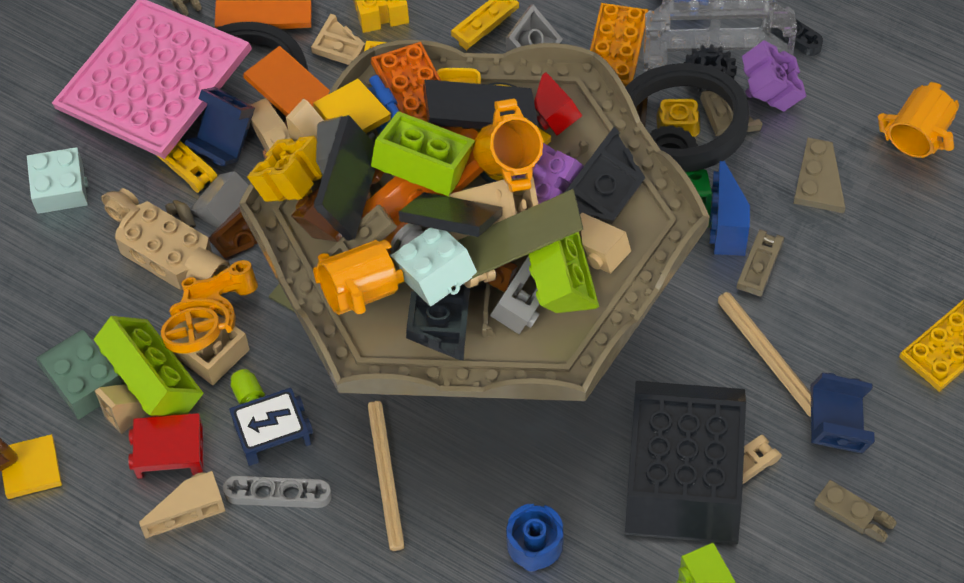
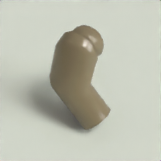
M173 200V203L166 204L165 208L168 214L172 216L178 215L183 223L192 228L196 226L187 204L179 200Z

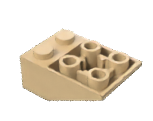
M533 177L531 178V189L510 192L505 180H500L452 193L448 196L502 207V217L494 224L538 205ZM512 178L511 180L513 181L525 178ZM450 232V235H452L457 241L469 236L465 234Z
M218 316L220 323H225V318ZM192 318L193 325L209 320L208 318ZM184 321L175 326L172 330L186 327V330L188 332L189 329L186 324V321ZM234 326L231 333H227L226 329L221 330L219 336L212 344L199 351L173 353L178 360L213 386L250 349L246 334ZM194 328L196 340L205 336L210 330L196 333ZM188 335L187 337H184V338H180V339H177V340H173L172 342H176V343H187V342H190V341H189V335Z

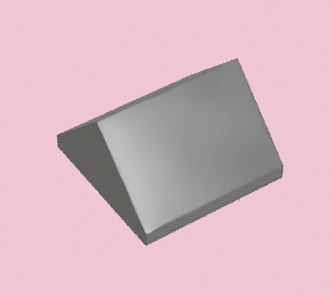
M532 4L506 37V52L525 45L560 43L563 39Z
M236 171L218 175L190 208L192 215L218 228L240 206L239 203L249 185Z

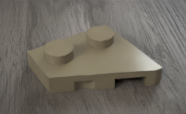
M703 91L700 96L701 102L715 135L720 136L733 119L732 109L719 95L711 91ZM749 116L747 132L760 131L763 125L759 119L754 121Z

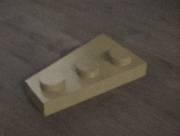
M807 138L793 204L839 213L845 212V203L833 142Z

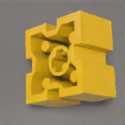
M353 0L356 12L358 11L362 33L381 29V24L390 23V27L409 23L406 0Z
M315 136L299 137L296 142L292 138L277 140L265 154L267 158L263 162H259L249 173L247 178L265 202H280L286 199L300 200L312 193L310 188L314 185L313 181H317L323 176L316 162L317 139Z

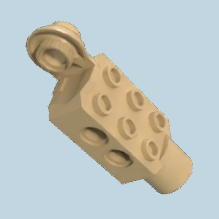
M122 188L119 192L111 191L101 196L106 212L114 220L120 222L115 235L120 254L177 289L183 290L181 283L186 278L193 277L196 280L209 279L230 267L228 261L212 252L207 236L148 201L139 204L136 196L129 190Z

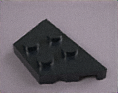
M615 127L612 128L565 191L574 190L580 214L585 213L609 224H613L645 180V176L639 166L634 163L633 155L629 148H626L619 137L620 133Z
M462 284L457 294L452 295L450 293L431 307L415 291H411L406 339L455 359L464 360L470 288Z

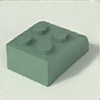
M84 330L78 331L36 357L37 364L78 420L100 407L95 393L96 389L99 387L122 385L118 374Z

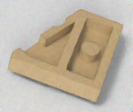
M334 14L329 15L311 46L312 54L347 65L363 53L365 49V43L359 37L354 36L347 26L343 27L337 21V17Z

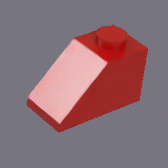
M545 72L541 76L534 100L535 109L539 114L537 121L545 131L550 128L558 136L581 118L582 114L573 100Z

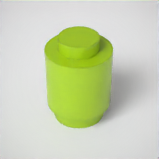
M248 369L238 370L231 376L230 386L239 405L265 396L255 374Z

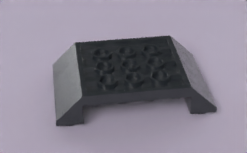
M636 381L625 535L738 544L743 487L746 417L745 389Z

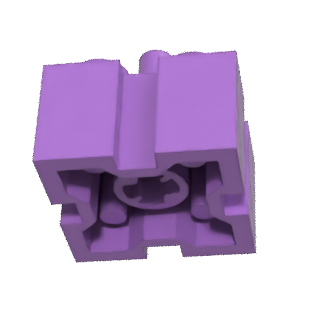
M765 40L742 56L744 72L749 78V88L745 91L749 98L760 99L767 102L771 107L785 112L806 97L803 82L797 76L800 71L796 57L785 51L779 53L776 46Z
M543 143L542 156H540L533 167L532 172L538 204L564 193L584 167L576 159L558 150L556 152L545 143ZM523 174V175H517V176H511V179H512V178H525L526 176H525V174Z

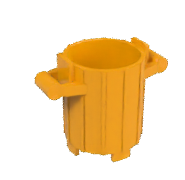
M930 82L928 86L921 85L914 89L897 115H887L885 113L878 115L879 130L885 133L886 141L890 139L896 148L911 157L925 158L928 155L935 154L937 149L951 151L954 149L953 133L947 131V129L956 117L955 115L959 109L958 100L954 102L945 91L940 90L941 84Z
M515 98L495 101L493 123L483 127L478 133L473 147V156L478 162V166L490 175L503 176L510 192L531 189L533 167L540 156H542L543 139L537 125L535 126L523 116ZM514 110L515 113L500 116V112ZM523 174L526 176L525 179L511 180V176Z
M386 239L382 241L374 240L331 257L326 253L318 256L319 263L317 267L313 268L316 284L320 283L326 301L333 312L340 315L353 310L356 314H363L366 311V304L394 294L398 290V284L404 282L402 269H395L394 262L387 249L392 247Z

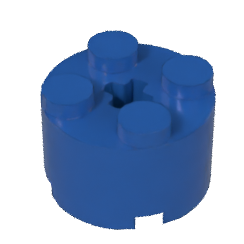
M525 504L517 508L510 515L506 528L509 555L518 565L530 572L552 565L563 551V523L558 513L546 505L542 507L535 506V504Z

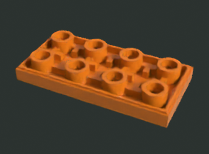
M216 0L215 28L237 22H259L275 26L279 29L311 28L312 0Z
M417 42L371 57V64L376 74L379 75L385 87L391 90L398 102L397 107L399 111L427 122L423 92L424 80L441 81L422 43ZM444 126L442 128L449 130L452 127Z
M278 46L243 73V78L286 117L303 99L307 100L313 107L315 101L325 97L330 92L325 85L281 46Z

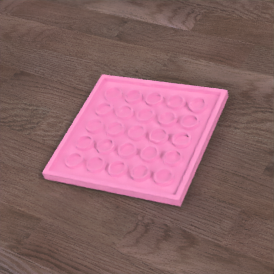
M137 0L54 99L52 104L55 109L165 159L206 108L207 103L198 99L201 90L212 87L221 89L252 50V47L245 40L151 1Z

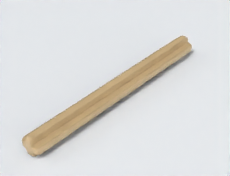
M725 292L718 297V304L807 415L811 417V392L731 293Z
M369 402L368 412L389 549L391 551L403 550L405 546L382 402Z

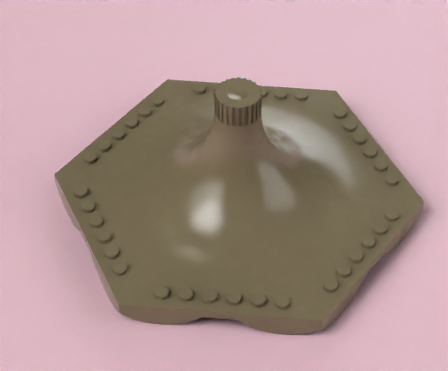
M398 40L383 43L364 51L343 71L329 94L356 79H359L367 88L372 87L369 79L377 74L371 64V57L417 42L422 43L436 71L442 68L477 69L481 75V84L500 82L517 87L532 88L534 100L541 76L547 72L573 100L582 114L581 118L558 136L550 128L545 131L538 123V128L551 135V142L548 146L556 152L558 150L576 159L585 166L612 128L615 127L620 133L619 137L626 148H629L633 155L634 163L639 166L645 176V180L613 224H609L626 232L631 252L611 274L601 269H594L588 264L599 303L598 308L554 313L538 305L535 311L539 313V316L532 327L525 326L521 333L518 334L490 316L505 292L484 281H480L477 286L470 288L464 360L455 359L406 339L411 291L414 290L405 281L398 284V290L394 294L366 304V311L363 314H356L353 310L340 315L333 312L326 301L320 283L316 284L313 268L317 267L319 263L318 256L329 252L337 242L312 238L291 217L292 213L296 210L295 206L299 200L286 199L280 202H265L250 182L239 203L241 213L338 393L586 401L709 226L710 217L693 183L681 166L669 154L660 150L640 121L629 93L613 68L600 55L590 50L568 44L539 43L521 46L504 54L464 53L454 47L433 41ZM376 129L371 130L376 137L379 136ZM384 173L380 181L370 186L369 192L371 196L369 199L395 176ZM479 175L463 190L489 183ZM321 178L313 181L314 185L310 188L312 192L320 187ZM421 226L422 231H425V230H427L428 228H430V227ZM528 254L511 261L518 266L516 274L529 256ZM530 274L521 290L531 297L537 286Z

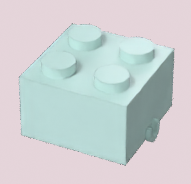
M77 147L27 155L31 200L37 214L88 205L86 193L88 180L84 176L83 161Z
M428 228L424 233L390 255L397 270L402 269L404 281L430 307L450 293L452 295L457 294L460 286L470 280L477 272L467 249L447 231L435 228ZM452 286L456 287L454 291L451 289Z

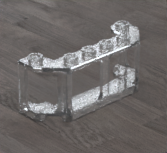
M662 0V4L654 11L650 10L645 14V44L642 51L643 70L649 71L667 65V52L692 51L693 48L700 51L701 45L709 49L711 44L714 45L716 50L720 46L723 47V50H751L765 40L776 46L779 53L785 51L793 56L797 33L795 11L788 6L784 9L775 3L774 0ZM762 18L761 26L757 28H720L721 19ZM710 19V26L707 29H670V20ZM771 28L782 30L783 37H789L788 45L775 37L770 32Z

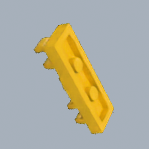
M488 0L453 28L451 36L459 41V45L467 51L482 37L500 25L508 16H511L519 8V2L517 0Z

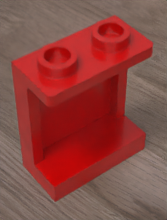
M199 413L133 419V429H129L130 446H133V453L129 454L128 462L129 469L134 470L137 479H143V472L190 468L192 475L203 472V424Z

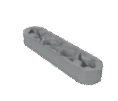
M232 476L223 485V492L227 501L237 505L323 508L330 503L332 498L329 484L319 479ZM235 486H240L241 490H238L237 494L235 495L232 494V490L235 489ZM248 486H251V496H248L247 491H249ZM261 486H268L271 488V492L266 497H260L256 494L257 489ZM289 487H295L299 490V493L294 498H287L283 495L284 491ZM304 488H307V498H304ZM321 489L323 494L320 495V498H315L314 494L317 493V490Z

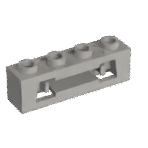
M529 256L490 315L518 334L521 333L525 326L531 328L539 316V313L535 311L538 305H540L536 298L537 288L531 297L521 290L530 276L529 265L531 263Z

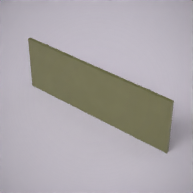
M571 189L493 224L479 237L469 235L458 240L467 249L477 272L471 279L583 230L575 192Z

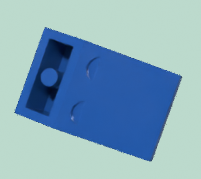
M720 161L719 170L713 171L709 244H714V254L745 256L750 228V204L725 161Z

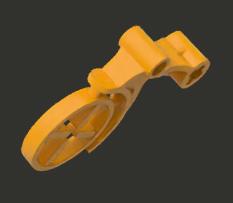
M240 260L234 262L229 268L212 278L196 280V278L189 277L184 279L181 283L184 291L182 300L171 306L169 310L171 317L164 323L161 329V337L165 347L175 353H192L212 344L219 336L221 330L226 329L227 333H231L236 321L235 311L232 304L221 295L234 291L239 295H248L256 291L258 283L252 264L247 260ZM216 313L226 318L225 323H220ZM192 318H208L209 320L193 325ZM184 321H186V324L189 329L188 332L186 330V327L172 330L175 326ZM195 328L196 333L210 331L205 336L196 340L193 330ZM189 335V341H190V342H187V343H176V342H172L173 340H177V339H180V338H184V337H187V336Z

